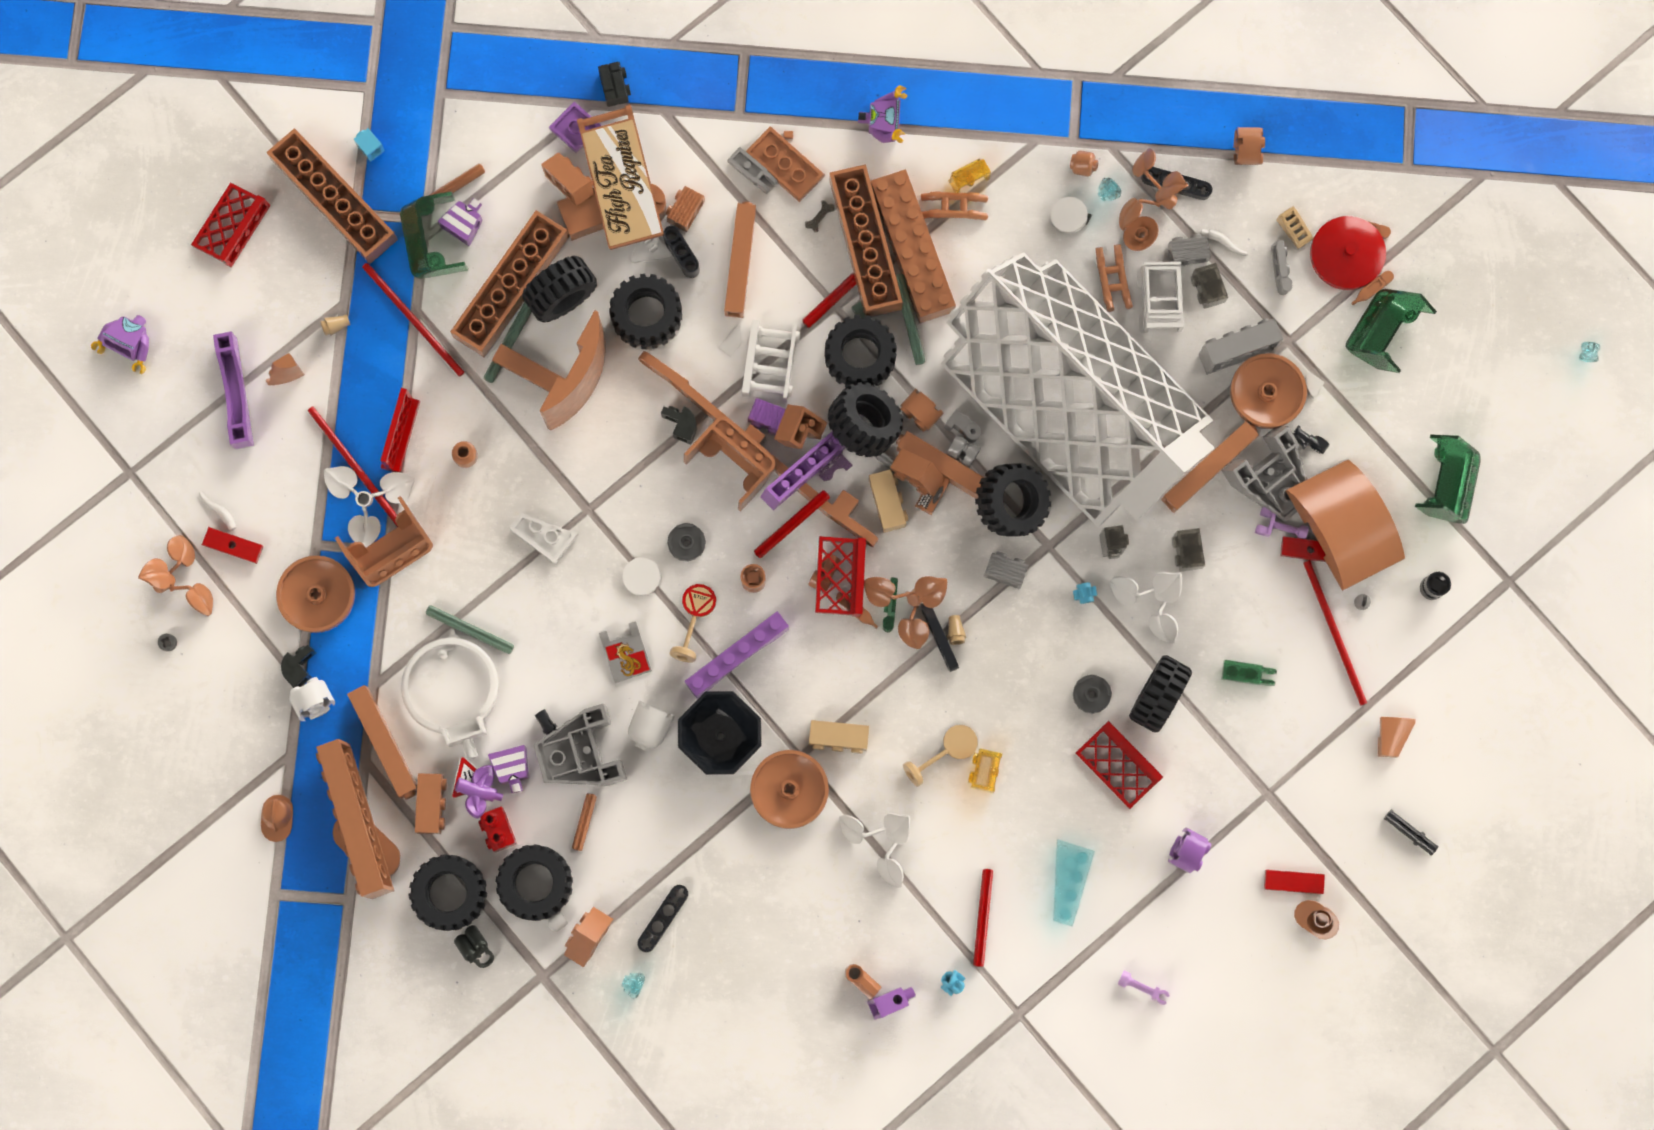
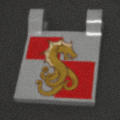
M636 621L629 623L631 635L613 641L609 640L607 631L599 633L615 683L652 671Z

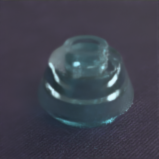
M1110 177L1103 178L1098 187V196L1103 201L1107 200L1110 202L1121 197V188Z
M643 973L625 975L621 986L624 987V992L632 999L638 998L645 981V976Z

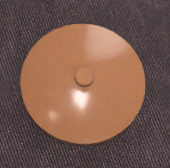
M1259 354L1247 359L1239 366L1231 381L1230 397L1237 413L1249 424L1259 428L1274 429L1287 425L1298 416L1306 402L1307 385L1300 369L1289 359L1277 354Z
M308 556L295 561L283 572L277 585L276 600L282 616L292 626L305 632L320 633L337 627L347 618L354 604L355 587L348 571L334 559L325 556Z
M783 750L771 754L758 765L752 776L750 792L756 811L765 821L779 828L795 829L811 823L820 815L828 799L829 786L823 768L813 757L796 750Z

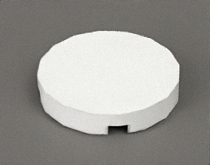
M1068 196L1061 198L1053 205L1050 217L1056 230L1065 234L1076 233L1087 223L1088 212L1082 200Z
M641 557L628 562L623 570L622 578L623 584L629 592L638 596H646L657 589L661 575L656 563Z

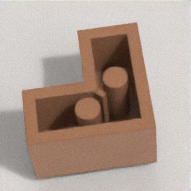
M788 404L774 439L786 447L802 449L806 437L821 440L827 422L804 406Z
M903 448L890 466L895 472L894 476L902 481L908 480L911 485L917 488L916 491L924 496L928 494L934 497L945 480L943 474L931 461Z
M595 907L589 913L585 912L579 921L581 924L577 923L571 931L573 937L570 936L565 944L567 949L564 956L585 967L593 956L599 942L607 933L613 918Z

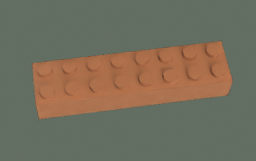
M295 128L266 152L272 162L369 264L398 240L387 224Z
M866 164L830 172L829 182L864 315L874 317L902 310L903 302Z
M906 169L871 180L878 212L900 272L904 274L909 297L919 324L950 314L956 308V304Z
M536 210L450 332L453 338L485 358L523 304V290L526 288V285L535 276L539 275L542 270L548 268L568 240L569 234L567 229Z
M336 739L317 746L318 753H316V758L319 764H322V778L328 784L329 790H327L330 801H333L334 804L333 814L340 824L338 831L346 844L344 851L351 861L349 867L357 881L355 884L357 893L361 894V897L375 899L394 892L395 890L351 745Z

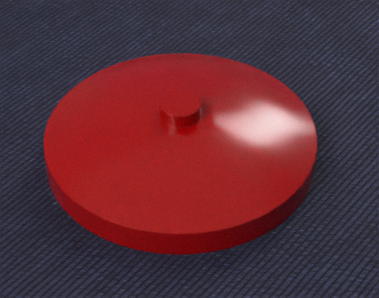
M1341 216L1328 221L1317 231L1311 243L1310 259L1316 274L1326 284L1341 290H1356L1367 286L1380 274L1386 260V246L1380 232L1371 223L1358 217Z

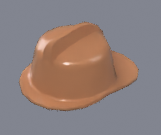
M273 795L264 802L261 812V832L269 841H283L291 833L293 805L290 799L283 795Z
M1307 900L1298 904L1294 910L1296 922L1315 937L1327 940L1337 934L1339 921L1329 908L1316 901Z

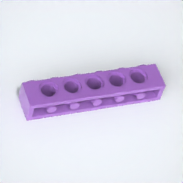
M833 431L764 490L760 497L773 511L846 448L844 445L841 446L837 438H834L832 435Z

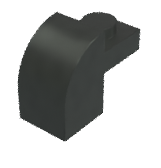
M663 406L661 411L662 418L677 423L673 431V438L691 445L697 431L696 419L692 411L684 406L680 413V410L673 406H669V408Z
M309 645L300 647L295 652L296 655L294 657L287 652L282 659L281 672L293 688L303 686L312 678L302 667L316 654Z

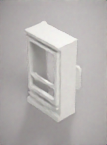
M1143 262L1142 267L1137 270L1138 287L1142 288L1143 313L1139 315L1140 332L1148 333L1149 329L1177 328V332H1182L1184 328V301L1181 262ZM1149 271H1175V297L1157 298L1153 296L1150 298ZM1150 301H1176V310H1150Z

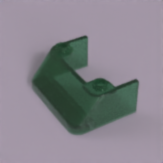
M451 191L420 197L404 205L400 210L410 271L415 278L424 279L468 271V266L465 262L446 265L445 258L441 253H428L421 217L432 214L436 204L455 201Z
M1382 289L1373 297L1348 338L1345 347L1351 354L1378 370L1400 373L1401 369L1394 363L1389 353L1385 352L1386 348L1402 323L1414 322L1421 312L1436 314L1437 311L1420 293Z
M1430 434V439L1438 444L1434 455L1438 462L1441 463L1434 497H1428L1423 504L1416 503L1415 507L1427 516L1466 524L1471 511L1481 463L1480 453L1458 435Z

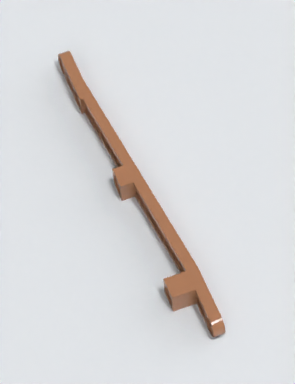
M643 351L639 356L638 360L643 365L669 382L712 420L715 421L719 417H727L691 387L687 379L646 351ZM750 424L744 432L763 447L762 444L766 440V435ZM772 455L776 461L774 472L781 476L789 468ZM807 483L797 490L809 502L819 494ZM845 490L840 493L833 504L826 501L818 508L828 518L855 537L866 538L868 546L874 547L879 540L876 535L850 518V515L858 506L859 500Z

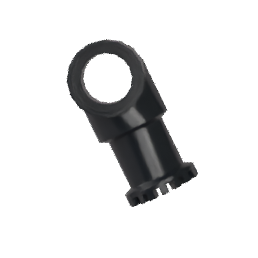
M1299 425L1294 430L1295 433L1293 435L1298 444L1302 446V449L1310 446L1314 451L1317 450V453L1319 451V454H1324L1329 447V443L1324 438L1307 434Z

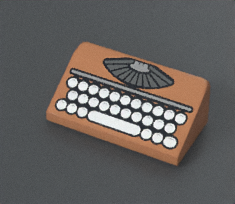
M945 478L934 497L928 494L926 496L921 494L915 507L932 515L950 480Z

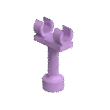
M1262 507L1260 515L1271 519L1268 528L1257 525L1256 534L1270 537L1272 528H1277L1278 530L1295 534L1297 538L1306 539L1309 530L1308 526L1294 527L1276 522V514Z
M1125 970L1118 982V985L1124 988L1132 986L1139 991L1149 994L1151 1000L1155 1001L1156 999L1161 1005H1165L1167 1002L1161 1000L1159 996L1161 994L1167 997L1170 996L1168 991L1160 990L1157 986L1153 989L1136 981L1131 977V973Z

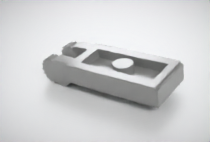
M741 147L727 160L731 166L766 194L770 189L760 181L763 177L772 185L778 183L764 166Z
M1279 240L1272 245L1271 252L1277 291L1280 295L1284 296L1292 290L1293 285L1292 280L1288 277L1290 267L1286 262L1287 247L1284 246V240Z

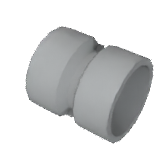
M957 435L946 454L970 468L981 448L973 443L968 444L965 438Z

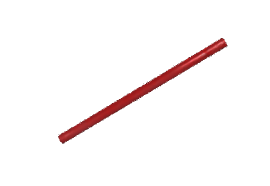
M365 263L362 268L454 372L461 377L465 371L369 263Z
M314 406L310 407L307 410L370 493L379 492ZM382 495L374 497L398 527L395 522L397 514Z
M1310 560L1303 563L1359 704L1360 706L1365 705L1367 700Z

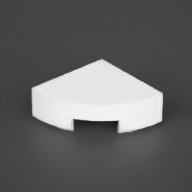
M1310 372L1305 378L1307 393L1311 398H1314L1325 382Z

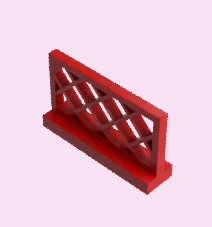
M230 182L191 245L232 268L271 205L265 198L259 195L256 196ZM233 189L238 191L239 197L230 200L229 196ZM254 199L251 206L245 207L244 200ZM240 202L242 209L233 211L231 204ZM228 206L229 213L220 216L221 208ZM243 213L244 218L242 221L235 223L234 216ZM230 217L232 224L223 227L221 220ZM218 221L219 229L210 231V225ZM233 229L232 237L225 239L224 231ZM221 233L222 240L213 243L212 235ZM208 237L209 244L200 246V241ZM223 245L224 249L221 254H216L214 247Z
M405 388L400 390L380 460L382 462L381 469L392 472H401L420 405V400L413 399Z
M819 536L815 613L852 615V617H860L863 614L866 538L851 539ZM823 541L831 542L835 549L827 554L823 549ZM844 543L853 544L852 552L849 555H846L840 548ZM836 550L844 557L838 564L830 557ZM826 559L835 566L828 573L822 568V562ZM845 560L852 565V570L848 574H845L839 567ZM835 569L844 576L837 583L829 576ZM826 577L834 585L827 592L821 587V581ZM844 579L851 584V589L847 593H844L838 586ZM835 587L843 595L836 602L828 595ZM826 596L833 605L828 609H820V600ZM844 597L850 603V611L842 610L837 605Z
M1107 721L1076 752L1080 759L1129 809L1163 778L1156 768L1110 721ZM1102 732L1109 737V746L1097 745V737ZM1111 740H1112L1117 746H1111ZM1086 747H1094L1095 759H1086L1081 752ZM1097 748H1109V759H1097ZM1111 748H1120L1122 750V760L1111 759ZM1089 761H1095V767ZM1097 761L1108 762V773H1100L1097 770ZM1111 762H1122V773H1111ZM1124 762H1133L1136 765V774L1124 773ZM1138 768H1139L1144 774H1138ZM1110 775L1122 776V787H1113L1110 784ZM1124 776H1136V787H1124ZM1138 776H1147L1152 783L1146 788L1138 787ZM1116 789H1122V795ZM1124 789L1136 790V798L1131 803L1124 798Z

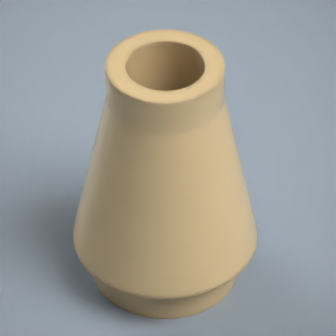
M347 315L327 317L320 321L324 334H330V336L350 325Z
M950 616L947 640H949L951 645L965 643L966 634L960 616Z

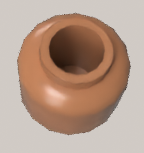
M1077 151L1071 157L1070 169L1076 175L1089 177L1093 171H1097L1099 161L1095 160L1094 153Z
M461 441L453 447L452 458L459 467L469 468L476 463L478 453L471 443Z

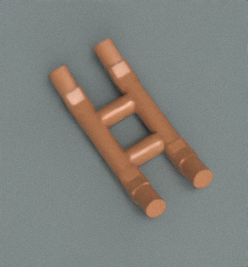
M939 191L921 194L922 201L941 200V209L921 211L924 219L968 218L985 221L988 219L987 213L975 210L967 211L968 201L987 203V195L974 192L951 193ZM949 200H960V211L949 210Z
M1121 244L1114 245L1116 266L1105 267L1103 247L1095 248L1097 268L1107 311H1114L1111 292L1121 291L1126 309H1131L1133 305L1126 279ZM1118 273L1120 283L1109 285L1107 274Z

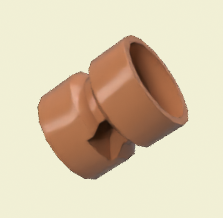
M750 564L741 571V583L746 591L756 593L764 588L766 575L761 566Z

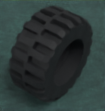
M575 255L568 256L563 260L557 261L555 264H551L548 268L542 270L539 275L535 276L523 290V300L538 321L543 323L551 322L573 311L585 299H588L597 287V279L581 257Z
M645 273L640 274L639 278H635L634 275L629 277L630 281L627 283L625 280L622 281L620 288L614 290V297L610 299L609 313L616 334L621 336L622 341L625 343L629 342L630 346L634 348L641 346V349L647 350V346H652V349L658 348L657 345L660 343L662 345L667 344V339H673L676 335L675 331L679 330L681 326L680 321L682 320L680 297L678 292H675L674 286L671 283L667 284V280L662 277L657 279V276L654 274L646 277ZM643 297L657 299L664 308L662 318L650 326L636 325L630 320L628 310L632 303Z
M854 315L853 319L846 317L842 323L838 322L834 330H830L828 339L825 342V364L829 369L831 377H835L837 383L845 384V388L850 384L860 382L862 384L870 383L871 386H879L884 379L887 380L890 372L894 369L897 355L895 337L893 333L889 332V327L886 324L882 325L881 320L877 318L875 321L871 320V316L865 315V318H860V315ZM855 338L868 339L878 348V358L874 364L868 367H854L848 364L843 357L844 345Z
M861 382L848 385L832 402L828 409V424L830 430L833 431L832 435L834 438H837L841 446L844 445L849 452H855L858 456L877 457L885 453L901 435L903 416L900 414L901 410L898 405L896 406L893 397L890 398L885 390L882 391L876 385L871 386L870 383L862 384ZM859 414L867 418L872 426L863 421Z
M1012 463L995 466L993 470L985 473L986 477L981 478L979 482L981 486L976 489L978 499H975V505L978 504L977 514L982 516L981 522L983 525H988V530L996 532L1000 536L1018 537L1034 533L1038 530V527H1042L1045 523L1043 519L1048 518L1050 513L1048 507H1051L1052 501H1049V496H1051V491L1047 489L1049 484L1047 480L1042 479L1043 475L1040 471H1035L1036 469L1030 465ZM1011 482L1019 486L1024 499L1022 510L1015 518H1012L1006 512L1003 505L1004 491Z
M1168 655L1162 656L1139 694L1129 714L1130 719L1154 733L1159 732L1175 708L1192 675L1190 667Z
M536 844L525 845L520 849L513 850L512 854L503 859L504 862L498 868L499 873L496 876L495 882L497 883L496 892L500 897L499 900L508 912L521 919L541 921L557 914L568 903V898L573 890L572 871L566 860L558 852L546 846ZM539 864L550 871L553 878V886L546 898L532 902L524 899L518 893L516 880L524 867Z
M444 854L439 857L430 858L427 863L424 862L420 865L418 872L415 871L413 882H410L409 888H411L409 900L412 902L411 908L416 912L417 918L422 920L425 925L438 930H459L462 927L469 926L474 919L481 915L479 913L485 907L487 884L486 880L483 879L482 872L474 863L457 855ZM445 874H453L461 878L467 890L464 903L458 909L449 912L436 908L430 898L432 884L438 877Z

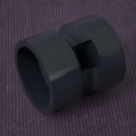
M1440 571L1433 572L1420 583V592L1428 600H1437L1451 589L1449 576Z

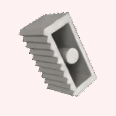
M1201 234L1192 235L1188 239L1175 237L1168 244L1170 261L1181 262V266L1208 262L1211 258L1207 236H1201Z
M997 551L996 554H991L984 577L1020 589L1029 565H1026L1022 559L1015 558L1012 560L1007 558V554Z

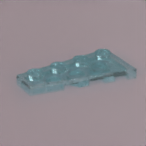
M1057 839L1053 921L1073 927L1095 851Z

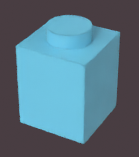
M369 128L360 131L354 138L356 145L370 162L385 151L380 141Z

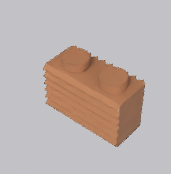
M684 186L683 190L679 189L676 193V202L673 206L670 205L665 215L667 216L668 223L688 232L703 206L705 198L704 195Z

